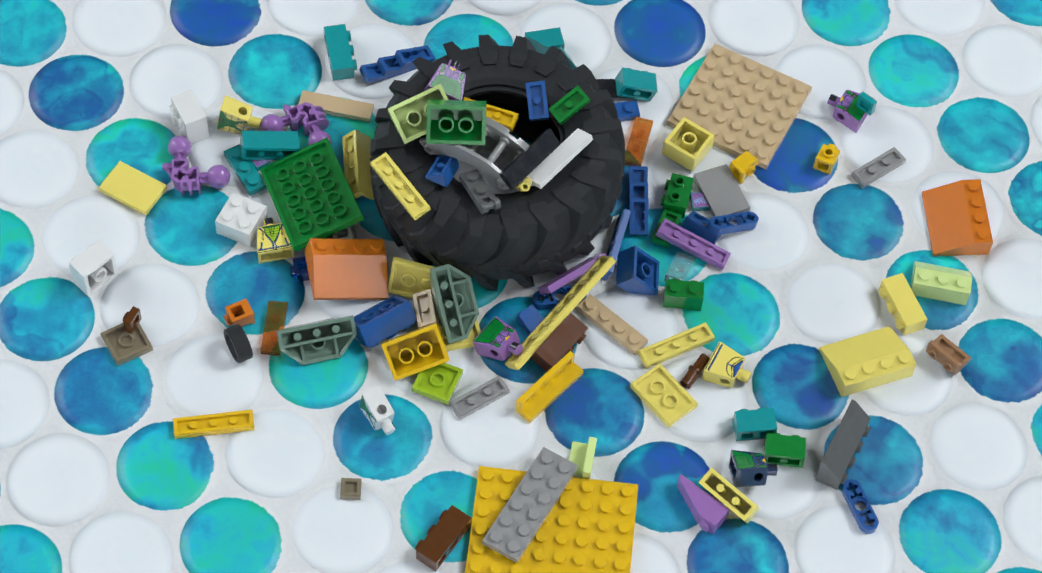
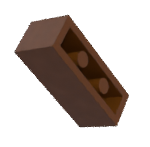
M570 313L535 351L531 359L544 371L548 372L566 354L575 350L573 346L576 343L579 345L587 336L584 333L588 327Z
M453 505L448 510L445 509L439 517V522L436 525L433 524L428 530V536L424 540L421 539L416 545V559L436 572L470 529L472 518Z

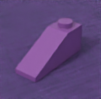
M681 474L678 478L677 487L694 519L702 530L714 534L727 519L729 508Z

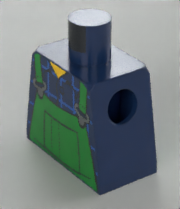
M731 450L728 467L735 487L763 486L766 484L767 476L777 475V464H767L763 454Z

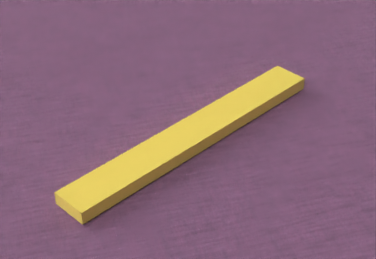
M600 256L522 343V352L519 355L512 354L505 362V365L510 369L519 370L615 264V259L610 256Z

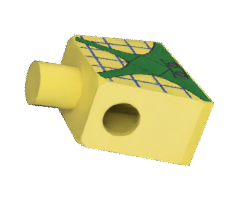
M225 95L219 113L217 129L241 134L242 131H247L248 126L259 129L262 119L251 116L253 111L251 105Z

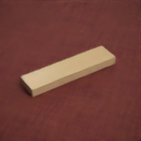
M305 90L302 91L298 104L311 103L313 106H321L325 114L370 122L374 110V104Z

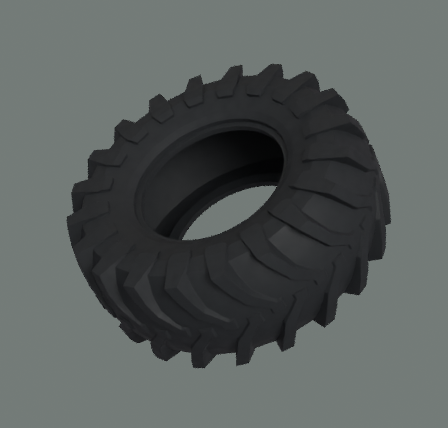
M479 35V47L463 50L453 41L445 43L443 46L447 55L433 62L418 57L412 61L418 71L407 81L394 80L389 86V90L394 96L386 108H379L376 113L375 122L378 126L370 145V155H372L370 162L386 152L427 202L431 210L414 220L370 165L372 191L377 210L395 244L398 247L405 246L414 262L429 266L434 264L436 267L450 264L473 277L487 291H497L499 280L507 279L515 280L523 288L534 287L533 275L548 270L553 271L557 275L566 272L567 268L563 263L578 252L589 255L595 249L591 243L600 229L610 227L613 216L610 214L613 212L616 200L619 199L621 194V182L624 178L625 139L621 121L618 119L617 109L608 90L599 89L597 80L591 70L584 64L573 69L563 51L553 45L545 54H541L536 51L533 44L526 37L516 36L513 46H500L490 35ZM449 60H456L460 63L458 70L466 75L462 100L466 97L476 101H486V104L519 114L513 131L509 133L517 134L534 142L546 129L550 128L562 144L579 128L591 134L593 140L542 189L531 186L526 192L494 194L495 197L499 198L501 208L497 210L491 209L488 213L481 214L462 183L454 177L447 187L426 179V174L439 155H430L419 142L420 138H426V134L404 144L391 119L388 108L422 93L441 63L448 65ZM545 81L548 109L577 85L591 101L562 125L559 124L550 112L548 120L530 122L525 83Z

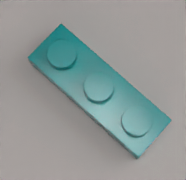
M240 144L223 151L225 158L249 196L266 189L265 182L251 160H242Z

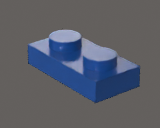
M545 81L525 83L530 122L548 120L549 112Z
M637 101L614 103L618 119L621 122L640 120Z

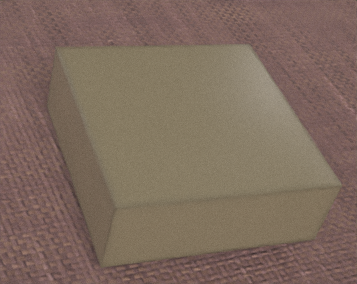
M341 478L340 499L361 500V478Z

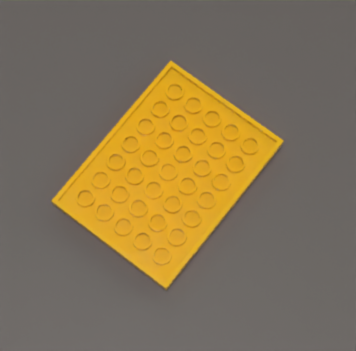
M479 466L465 573H630L638 484L572 477L519 562L516 563L483 545L482 540L527 471Z

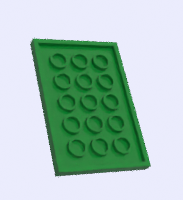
M328 138L260 169L294 252L305 248L310 238L324 239L364 220Z

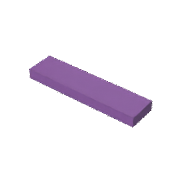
M665 218L655 235L720 270L724 269L731 255L730 252Z
M594 254L538 287L540 294L552 293L586 273L600 256H606V254Z

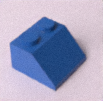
M637 246L620 251L617 257L616 286L627 293L657 295L660 262Z

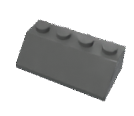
M851 400L822 459L815 479L838 490L840 483L844 485L849 475L846 471L848 468L852 469L856 460L853 456L855 452H860L864 443L861 441L862 437L867 438L871 429L868 426L870 417L855 400Z

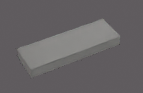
M893 147L853 171L851 176L862 188H865L903 165L906 159Z
M497 376L449 402V406L458 419L462 420L509 394L510 389L502 378Z

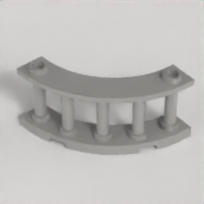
M486 117V136L493 138L499 143L488 159L475 152L479 145H470L466 148L459 144H427L426 138H420L419 140L424 150L430 155H446L462 160L486 174L502 190L509 188L499 175L502 170L495 166L494 162L505 147L515 155L514 161L529 146L520 137L517 140L509 134L510 130L489 117Z

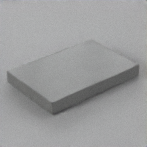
M727 164L693 174L694 181L708 202L713 217L750 211L751 207Z

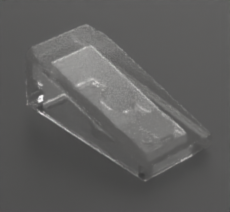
M678 251L665 275L664 282L666 279L685 281L696 257Z

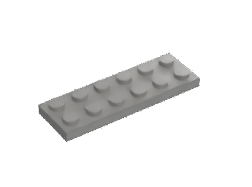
M543 447L482 540V544L518 563L576 473L578 465Z

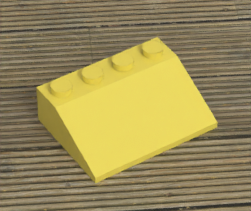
M890 326L819 347V351L841 397L913 376L917 365L909 348Z

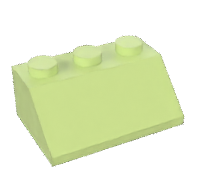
M441 84L388 108L391 119L404 144L426 134L427 100H448Z
M914 261L910 288L915 296L961 305L967 304L971 293V272Z

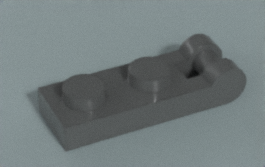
M478 169L460 174V182L481 214L488 213L491 209L497 210L501 208L499 198L495 197Z

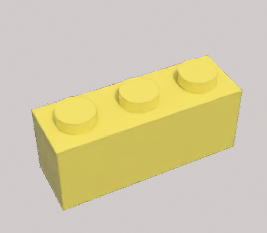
M903 273L882 279L878 289L879 295L882 299L884 298L888 312L895 319L897 329L901 330L903 336L924 329L928 319Z
M712 467L699 481V484L747 524L760 510L754 502Z

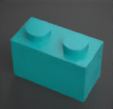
M622 67L615 77L617 96L651 101L657 93L655 73Z
M761 407L756 410L740 409L735 411L733 426L736 441L765 439L767 433H777L774 408Z

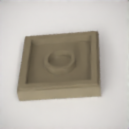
M124 323L100 333L117 367L153 351V347L140 323L132 334L125 331Z

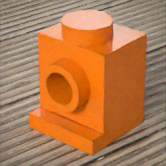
M247 299L225 307L226 315L223 317L227 326L239 324L242 327L250 323L255 324L254 312Z

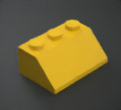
M437 322L381 343L395 381L450 361Z

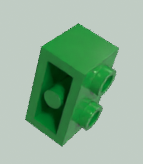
M672 173L671 179L666 180L664 188L667 194H663L660 205L663 206V211L667 209L681 214L682 218L685 217L694 178Z
M666 279L663 307L701 311L704 282Z

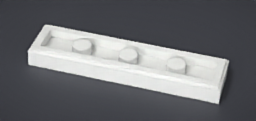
M577 128L527 176L532 180V185L542 189L593 140L592 135Z

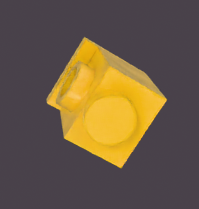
M823 144L815 158L813 168L830 175L838 160L840 150L834 144Z
M745 151L731 161L730 170L734 178L742 184L746 176L749 177L755 172V167L759 164V161L754 155Z

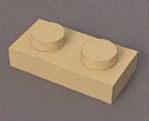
M427 289L412 294L418 328L435 322L439 325L432 290Z

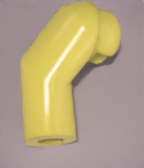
M526 177L515 189H519L521 192L528 191L532 185V180Z

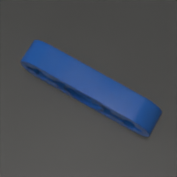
M750 211L712 217L708 230L714 235L753 230L756 228L759 217ZM729 221L735 222L737 225H733Z
M574 285L560 287L548 294H540L537 291L533 295L532 304L538 310L552 309L560 302L554 296L556 294H563L565 296ZM538 298H542L544 302L541 303L540 300H538Z
M853 479L847 480L843 485L842 494L860 530L865 534H872L878 527V518L860 483ZM848 487L855 489L854 494L851 490L848 491ZM858 502L863 503L866 509L859 511L855 508V504ZM866 519L869 523H873L872 527L865 525Z

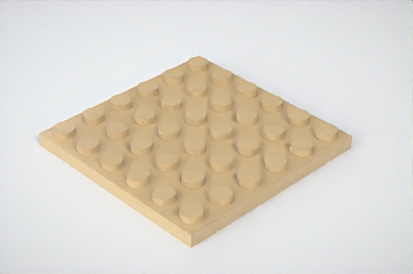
M714 43L669 117L667 125L675 128L685 117L715 135L713 146L737 157L748 151L758 159L759 164L757 166L767 169L808 98L812 86Z

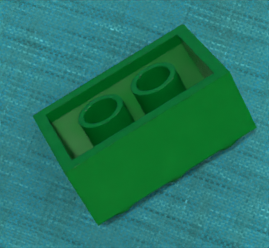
M427 100V144L485 145L486 101Z

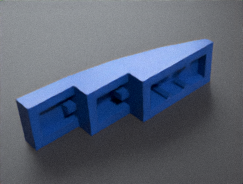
M428 45L396 50L395 55L378 58L377 63L361 65L359 71L367 84L389 79L417 69L412 61L418 57L431 62L435 61V57Z
M629 166V210L631 211L629 216V235L648 236L649 198L647 166Z

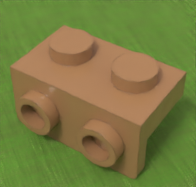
M943 334L934 341L931 340L926 349V352L932 359L937 360L943 365L945 370L954 375L958 374L971 360L969 355Z

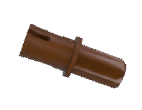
M702 353L694 365L688 367L689 370L680 380V384L684 388L690 389L696 379L702 376V370L710 358Z

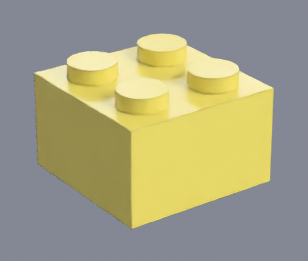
M683 117L665 139L662 154L693 172L713 148L715 135Z

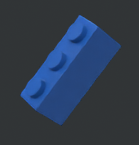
M394 295L355 315L356 338L361 345L373 348L379 345L380 341L393 338L397 332L410 329L417 322L410 301Z

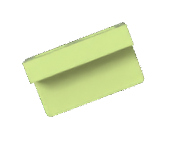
M589 437L588 444L572 442L569 461L578 465V469L573 477L590 479L597 438Z

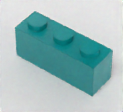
M345 24L325 26L324 39L333 81L354 78L357 63L356 59H352V56H354L353 45H349V41H351L350 30H346Z
M242 131L240 138L242 160H280L300 150L298 132Z

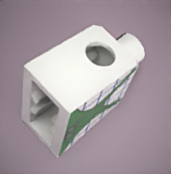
M380 385L362 393L359 407L374 430L382 428L386 435L393 433L396 430L392 423L395 413Z

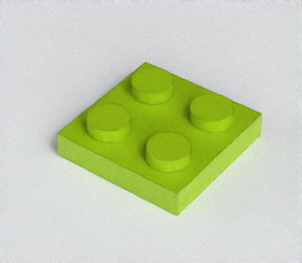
M442 363L419 372L412 386V392L448 405L463 375V369Z

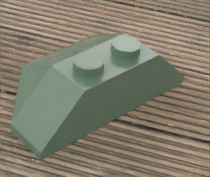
M450 264L431 268L430 286L438 319L448 344L467 339L479 316L471 277Z
M353 315L315 321L276 331L280 351L302 365L341 357L357 335Z

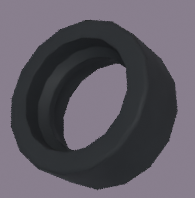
M236 324L224 329V338L234 360L237 363H241L253 358L252 348L243 328Z

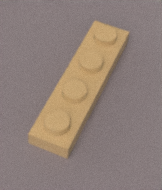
M591 294L577 306L579 312L632 354L636 355L638 350L648 344L646 337Z

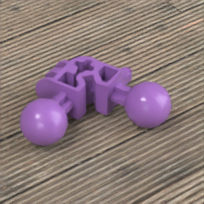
M305 102L294 107H289L286 104L283 106L286 116L279 117L275 114H268L260 122L261 131H282L283 127L290 126L292 131H296L302 125L305 136L310 135L308 139L309 146L325 138H328L330 144L332 142L330 135L323 131L329 126V121L326 119L323 108L321 106H313L311 103Z
M176 136L169 141L168 151L175 159H172V163L162 164V169L169 174L174 188L177 191H181L182 196H184L185 191H189L191 196L196 190L201 195V183H209L214 188H222L229 183L231 175L229 170L223 165H214L208 172H200L198 166L190 168L188 158L186 157L190 154L192 146L186 137Z

